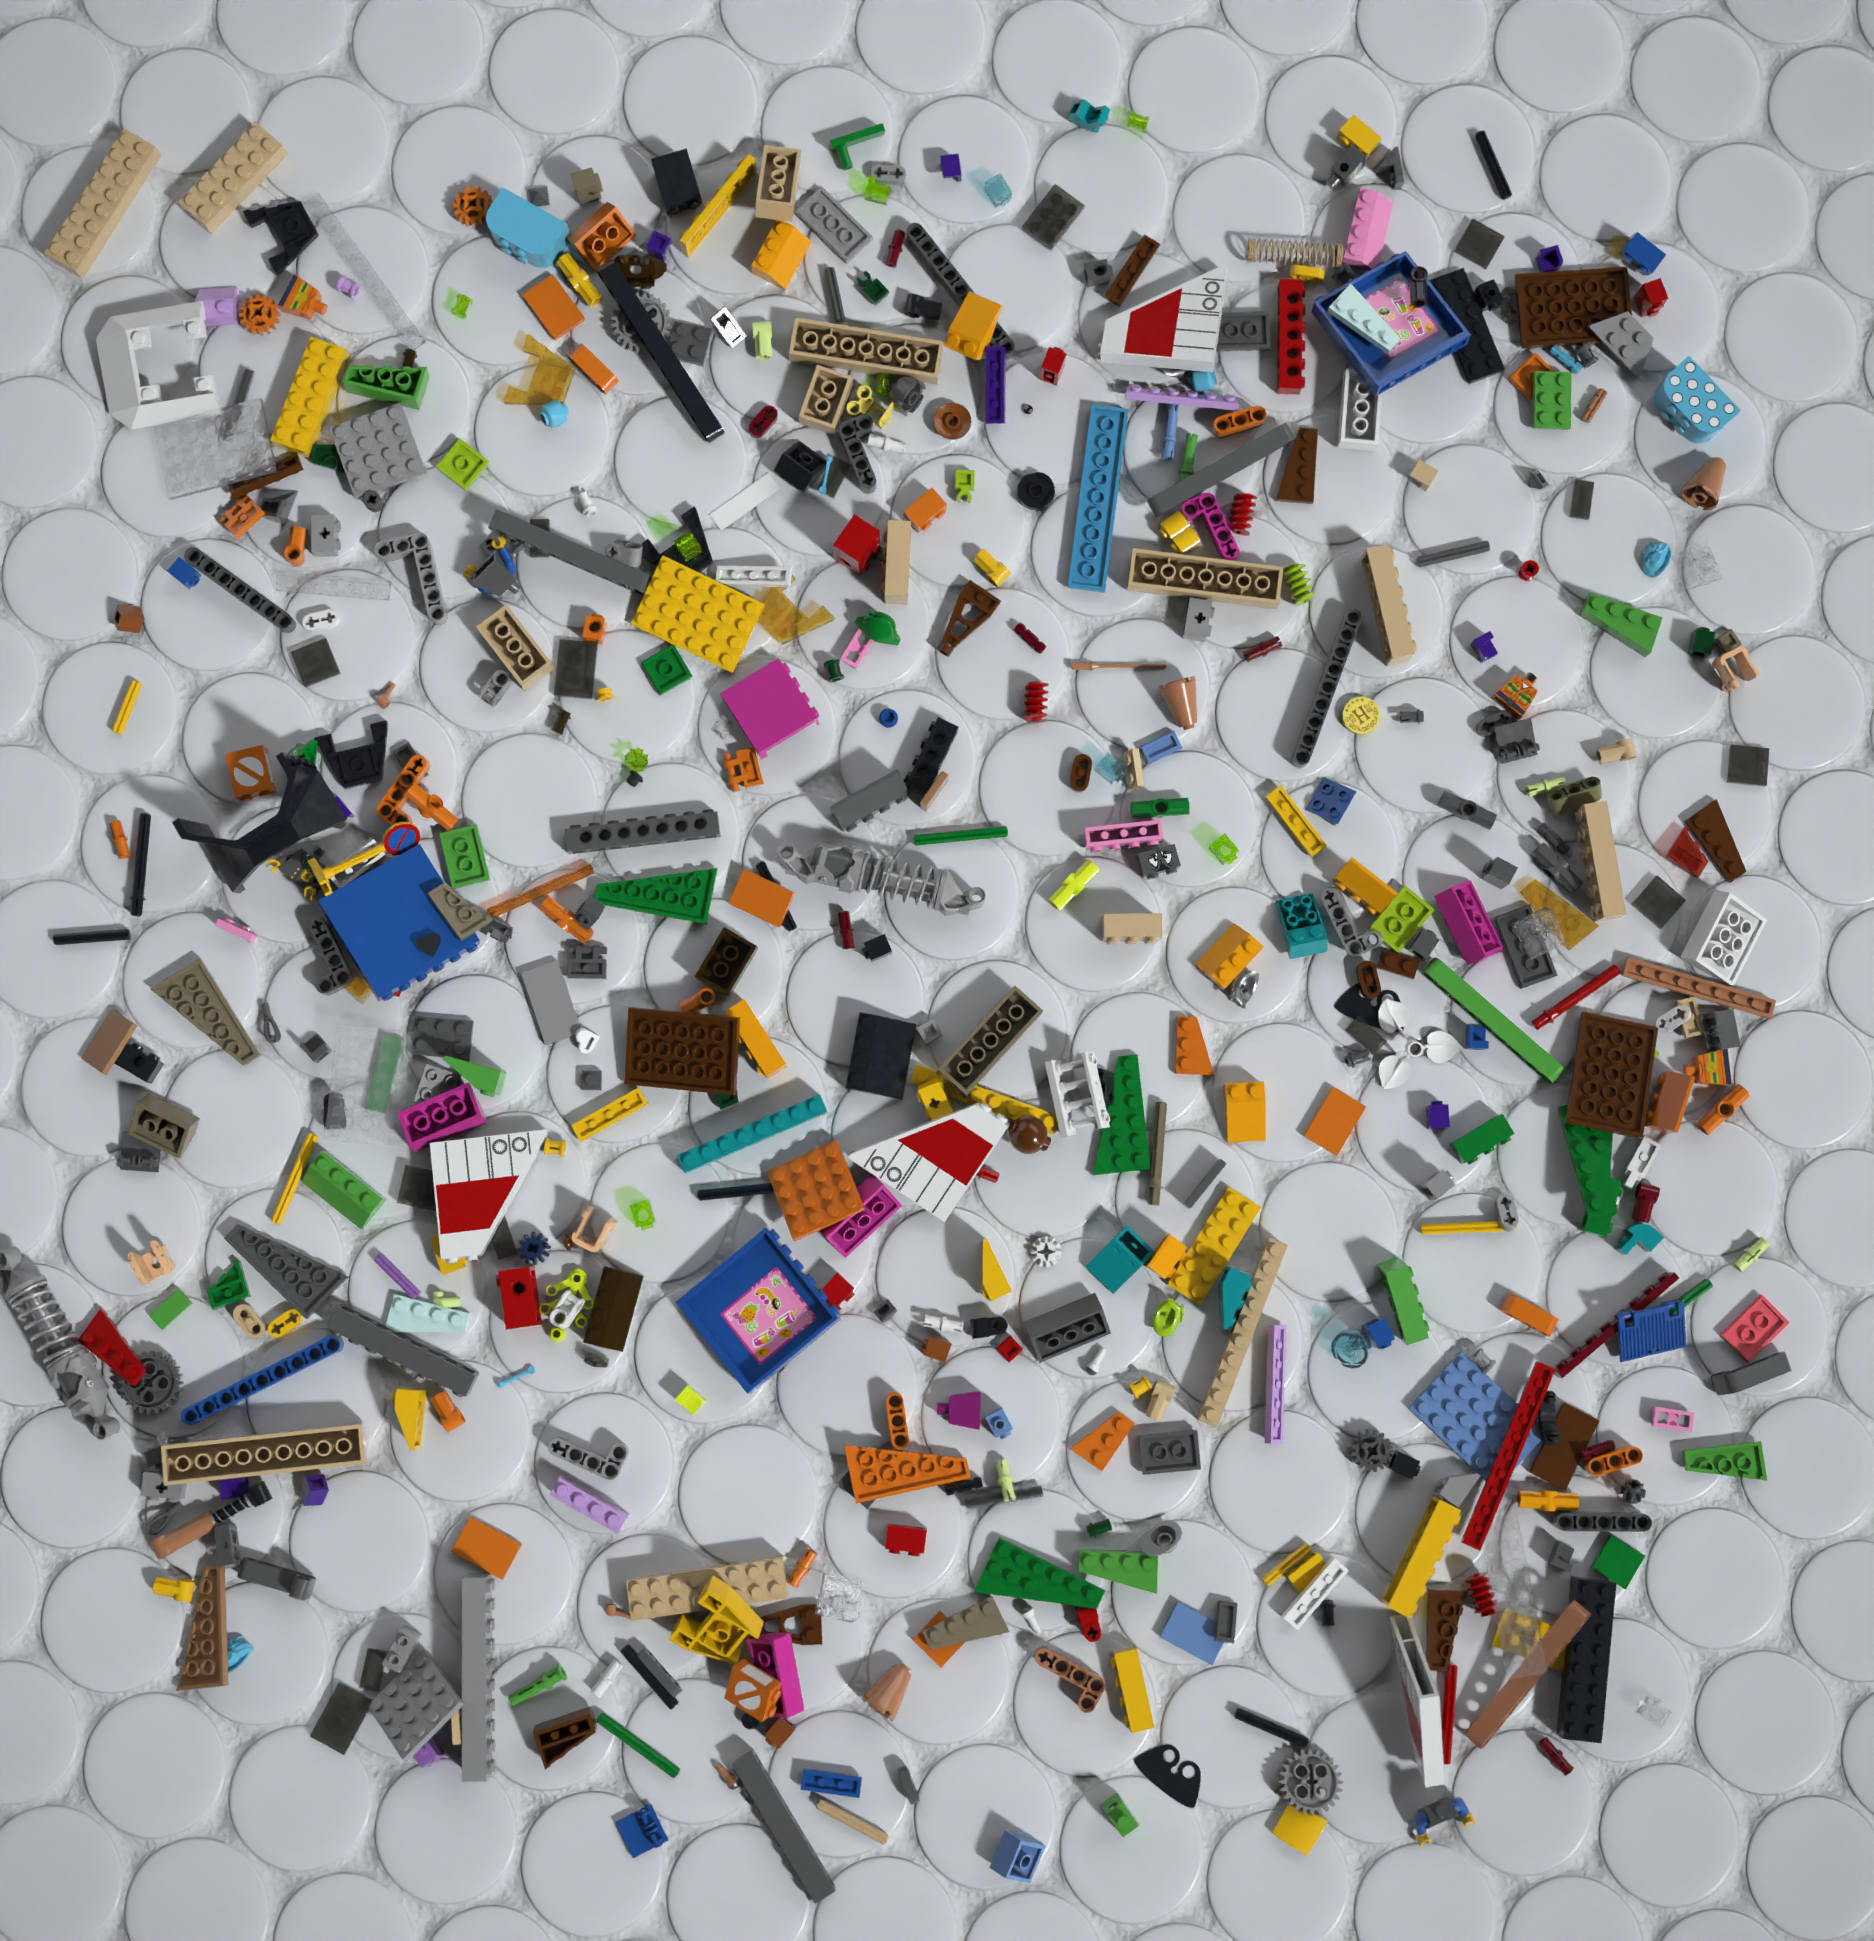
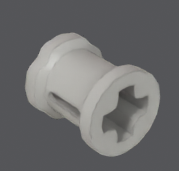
M1482 1348L1476 1351L1470 1358L1471 1362H1475L1482 1369L1483 1374L1491 1370L1496 1363L1495 1360H1491L1484 1353Z

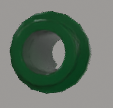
M1109 1518L1094 1524L1089 1523L1086 1529L1089 1537L1096 1538V1535L1112 1531V1526Z

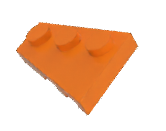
M1118 1411L1093 1432L1072 1446L1070 1450L1100 1471H1103L1135 1423Z

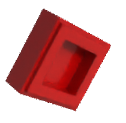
M1011 1335L996 1348L1009 1363L1023 1351V1348Z

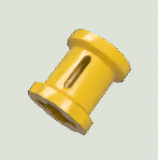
M546 1138L544 1155L550 1153L564 1157L566 1140L554 1141Z
M1145 1374L1136 1382L1128 1383L1136 1399L1144 1392L1153 1389Z

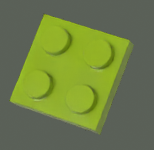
M459 438L436 468L463 490L467 491L490 462Z

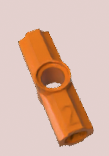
M414 781L404 791L403 794L418 806V810L423 817L433 818L447 831L458 821V818L443 806V801L439 796L435 794L429 795Z
M550 896L542 902L539 908L545 915L553 919L555 924L567 933H571L583 944L588 942L595 932L592 928L587 930L573 919L575 914L572 911L561 906Z
M1737 1084L1696 1123L1698 1128L1706 1135H1710L1750 1097L1748 1091L1740 1084ZM1721 1105L1726 1107L1725 1115L1720 1112Z

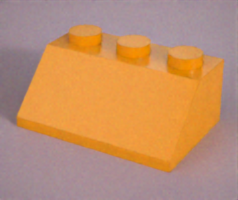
M776 220L751 265L752 274L786 290L812 242L795 226L783 220Z
M1353 857L1346 862L1333 879L1334 885L1341 891H1347L1353 901L1356 903L1361 902L1366 906L1365 910L1372 915L1376 914L1378 916L1397 895L1394 889Z
M1233 923L1197 961L1195 966L1223 991L1264 946L1250 933Z

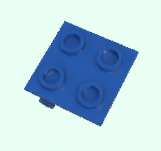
M1324 777L1305 810L1329 820V823L1335 826L1339 824L1356 791Z
M652 1804L616 1821L632 1858L653 1848L656 1849L662 1846V1843L669 1840Z

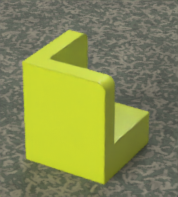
M687 1385L675 1401L685 1407L691 1414H694L706 1399L690 1385Z

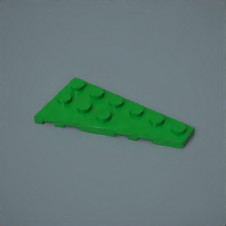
M1002 1538L998 1539L974 1592L1095 1609L1098 1608L1106 1591Z

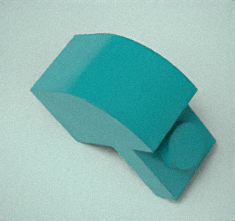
M1085 99L1073 102L1066 118L1080 128L1090 132H1098L1100 127L1107 122L1111 109L1106 105L1094 107Z
M1633 1224L1624 1229L1629 1236L1625 1235L1618 1242L1619 1246L1616 1250L1621 1255H1627L1638 1244L1646 1252H1651L1664 1237L1650 1225Z

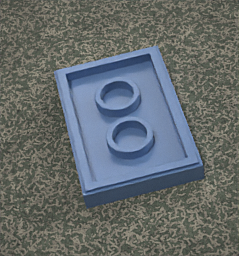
M1178 1601L1159 1636L1210 1665H1213L1224 1643L1214 1641L1215 1621Z

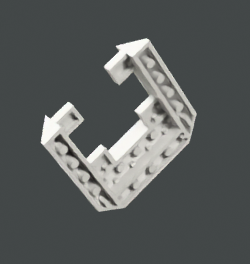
M203 301L111 316L96 337L109 414L129 429L135 430L223 414L220 395H217L213 375L193 378L196 396L162 401L159 385L140 386L135 358V350L152 348L149 330L184 324L186 340L193 341L207 338Z

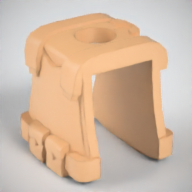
M1745 647L1733 649L1715 658L1712 662L1713 669L1717 670L1723 683L1721 688L1726 693L1738 688L1740 685L1725 661L1726 659L1734 656L1744 681L1753 680L1761 674L1759 669L1754 668L1749 660V653Z
M588 1205L581 1214L583 1219L577 1231L573 1232L571 1238L580 1247L590 1252H597L604 1246L609 1231L616 1227L618 1221L614 1218L609 1219L597 1242L583 1236L582 1233L596 1208Z
M156 1240L150 1242L153 1249L144 1255L130 1252L127 1255L130 1261L129 1264L132 1270H135L134 1274L142 1285H147L150 1281L168 1274L176 1268L166 1252L167 1248L165 1245H160ZM156 1257L161 1265L158 1269L152 1265V1261Z

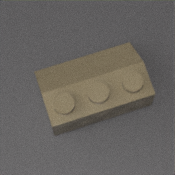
M148 1093L137 1102L128 1134L180 1159L196 1133L200 1118Z

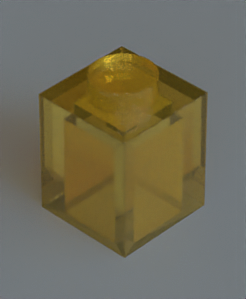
M358 975L347 988V993L361 1004L373 993L361 975Z

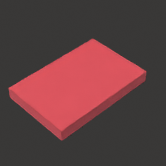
M1760 1294L1719 1335L1749 1363L1790 1322Z

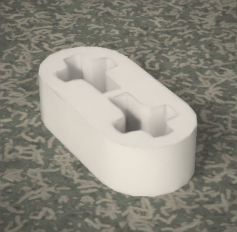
M327 609L306 615L302 620V624L308 632L312 633L336 627L339 624L340 618L334 610ZM330 614L333 617H335L332 619V623H329L328 620H325L329 618L328 615ZM310 619H313L315 622H317L314 623V627L312 628L310 627V625H307L308 623H310Z
M1685 1005L1674 1007L1656 1020L1658 1031L1668 1033L1690 1019L1691 1011ZM1679 1009L1686 1011L1684 1019L1682 1017L1675 1019V1016L1679 1014ZM1662 1020H1672V1022L1668 1024V1029L1666 1027H1661V1025L1663 1024Z

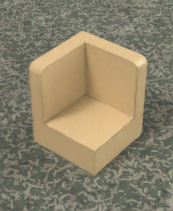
M1419 459L1410 477L1422 483L1420 489L1426 492L1437 475L1438 470Z

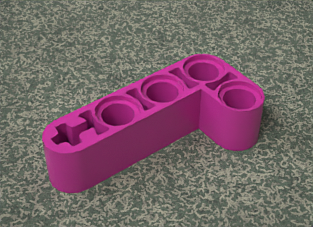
M1203 493L1185 501L1180 511L1184 518L1189 522L1202 517L1220 559L1236 561L1239 555V548L1215 496L1211 493ZM1202 501H1210L1211 506L1205 507L1202 504ZM1185 508H1192L1194 510V513H1186ZM1216 517L1219 523L1214 524L1209 518ZM1224 534L1227 539L1224 541L1219 540L1217 535ZM1227 551L1233 553V556L1226 555Z

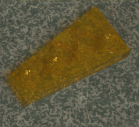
M1536 879L1520 891L1522 896L1568 951L1599 927L1598 924Z

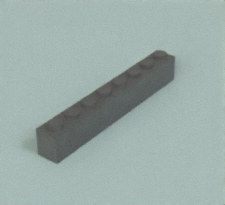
M343 1304L336 1306L326 1327L331 1330L332 1334L336 1336L342 1335L348 1338L350 1343L360 1344L366 1347L365 1350L368 1352L378 1353L383 1356L384 1360L388 1362L394 1361L400 1364L402 1369L412 1370L418 1373L417 1376L420 1378L430 1379L435 1382L436 1386L452 1390V1393L458 1397H466L470 1394L479 1375V1372L399 1332H395Z
M754 1749L735 1760L732 1764V1773L736 1779L740 1778L742 1781V1789L746 1796H751L754 1801L752 1806L756 1813H761L764 1820L762 1822L766 1830L772 1831L775 1845L778 1849L782 1848L785 1853L783 1858L788 1866L792 1865L795 1872L793 1874L797 1882H802L806 1888L804 1893L808 1900H813L814 1904L834 1893L836 1890L835 1884Z

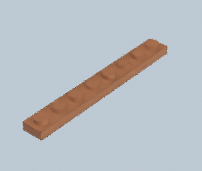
M1630 957L1626 958L1621 975L1767 1019H1772L1776 1003L1774 999Z

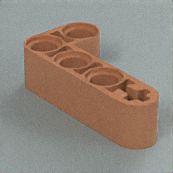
M1038 1647L1034 1653L1037 1664L1082 1688L1077 1698L1078 1707L1084 1713L1092 1712L1105 1689L1102 1677L1049 1647ZM1044 1652H1047V1657L1053 1659L1051 1666L1050 1660L1046 1658L1040 1660V1653L1044 1654ZM1064 1661L1066 1668L1064 1670H1057L1055 1667L1056 1663ZM1077 1670L1084 1673L1080 1680L1073 1678V1673ZM1099 1680L1101 1686L1098 1689H1092L1090 1687L1092 1681ZM1084 1698H1090L1092 1700V1703L1089 1707H1083L1081 1705V1701Z

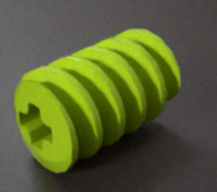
M1297 563L1283 568V572H1286L1284 578L1288 579L1286 584L1291 586L1289 592L1294 593L1291 596L1293 600H1296L1294 606L1311 601V597L1316 594L1315 592H1309L1313 585L1306 584L1311 579L1304 578L1308 571L1301 570L1306 566L1305 564Z

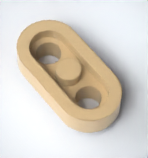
M241 1304L234 1309L233 1318L248 1337L259 1339L265 1335L266 1325L250 1305ZM244 1310L248 1313L245 1318L242 1316ZM256 1325L260 1328L258 1333L254 1331Z

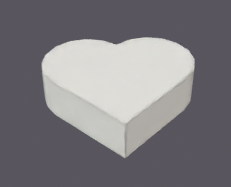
M585 1028L578 1029L575 1033L578 1049L585 1054L591 1052L599 1036Z

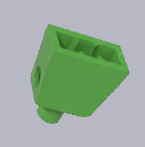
M1118 1792L1102 1803L1107 1816L1122 1837L1140 1825Z

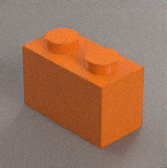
M930 488L903 511V516L907 521H911L912 527L919 533L921 530H927L935 518L940 519L946 513L947 504L933 488Z

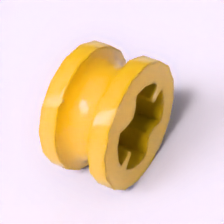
M612 688L596 690L595 693L598 695L597 701L603 702L613 699L614 696L611 694Z

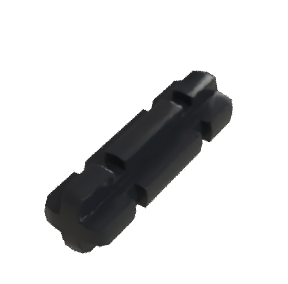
M976 1477L973 1480L968 1479L955 1482L954 1485L952 1483L947 1484L944 1488L946 1495L949 1496L955 1492L961 1493L972 1490V1488H981L983 1483L981 1477Z

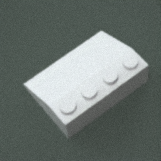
M1714 890L1681 958L1697 969L1733 987L1767 919L1733 894Z

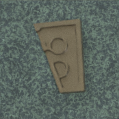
M444 883L427 893V897L460 942L493 921L490 917H486L478 911L479 909L474 905L471 906L463 900L459 894Z

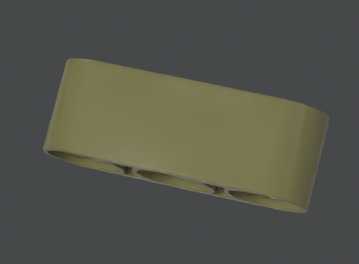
M1588 777L1550 791L1547 795L1550 813L1560 815L1577 809L1584 804L1599 801L1602 798L1600 779L1598 777Z

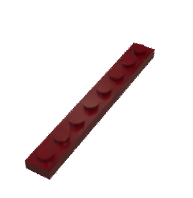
M1664 1272L1658 1277L1659 1281L1654 1286L1651 1284L1643 1290L1644 1294L1640 1298L1635 1297L1628 1303L1630 1306L1626 1310L1621 1309L1614 1315L1615 1319L1612 1322L1604 1323L1599 1328L1601 1330L1599 1333L1590 1335L1585 1340V1345L1581 1348H1575L1570 1353L1571 1357L1557 1363L1555 1366L1557 1369L1554 1374L1558 1378H1564L1618 1331L1617 1314L1619 1312L1631 1309L1634 1311L1643 1310L1679 1279L1675 1272ZM1632 1318L1625 1319V1325H1626Z

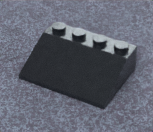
M860 1012L845 1087L846 1090L903 1100L917 1024Z

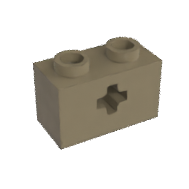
M592 167L571 173L580 205L602 199L600 194L603 191L598 173L594 174Z

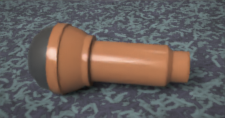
M720 1763L715 1766L717 1772L726 1780L729 1789L735 1790L739 1787V1779L731 1775Z

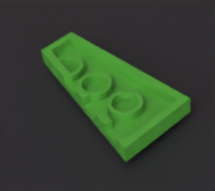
M1761 1441L1682 1451L1686 1471L1767 1481Z

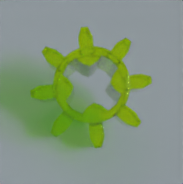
M630 748V752L625 755V765L630 766V771H643V768L648 765V755L643 754V749L637 748L635 750Z

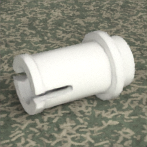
M587 491L580 493L578 498L584 509L583 514L586 517L596 515L597 507L594 506L590 493Z

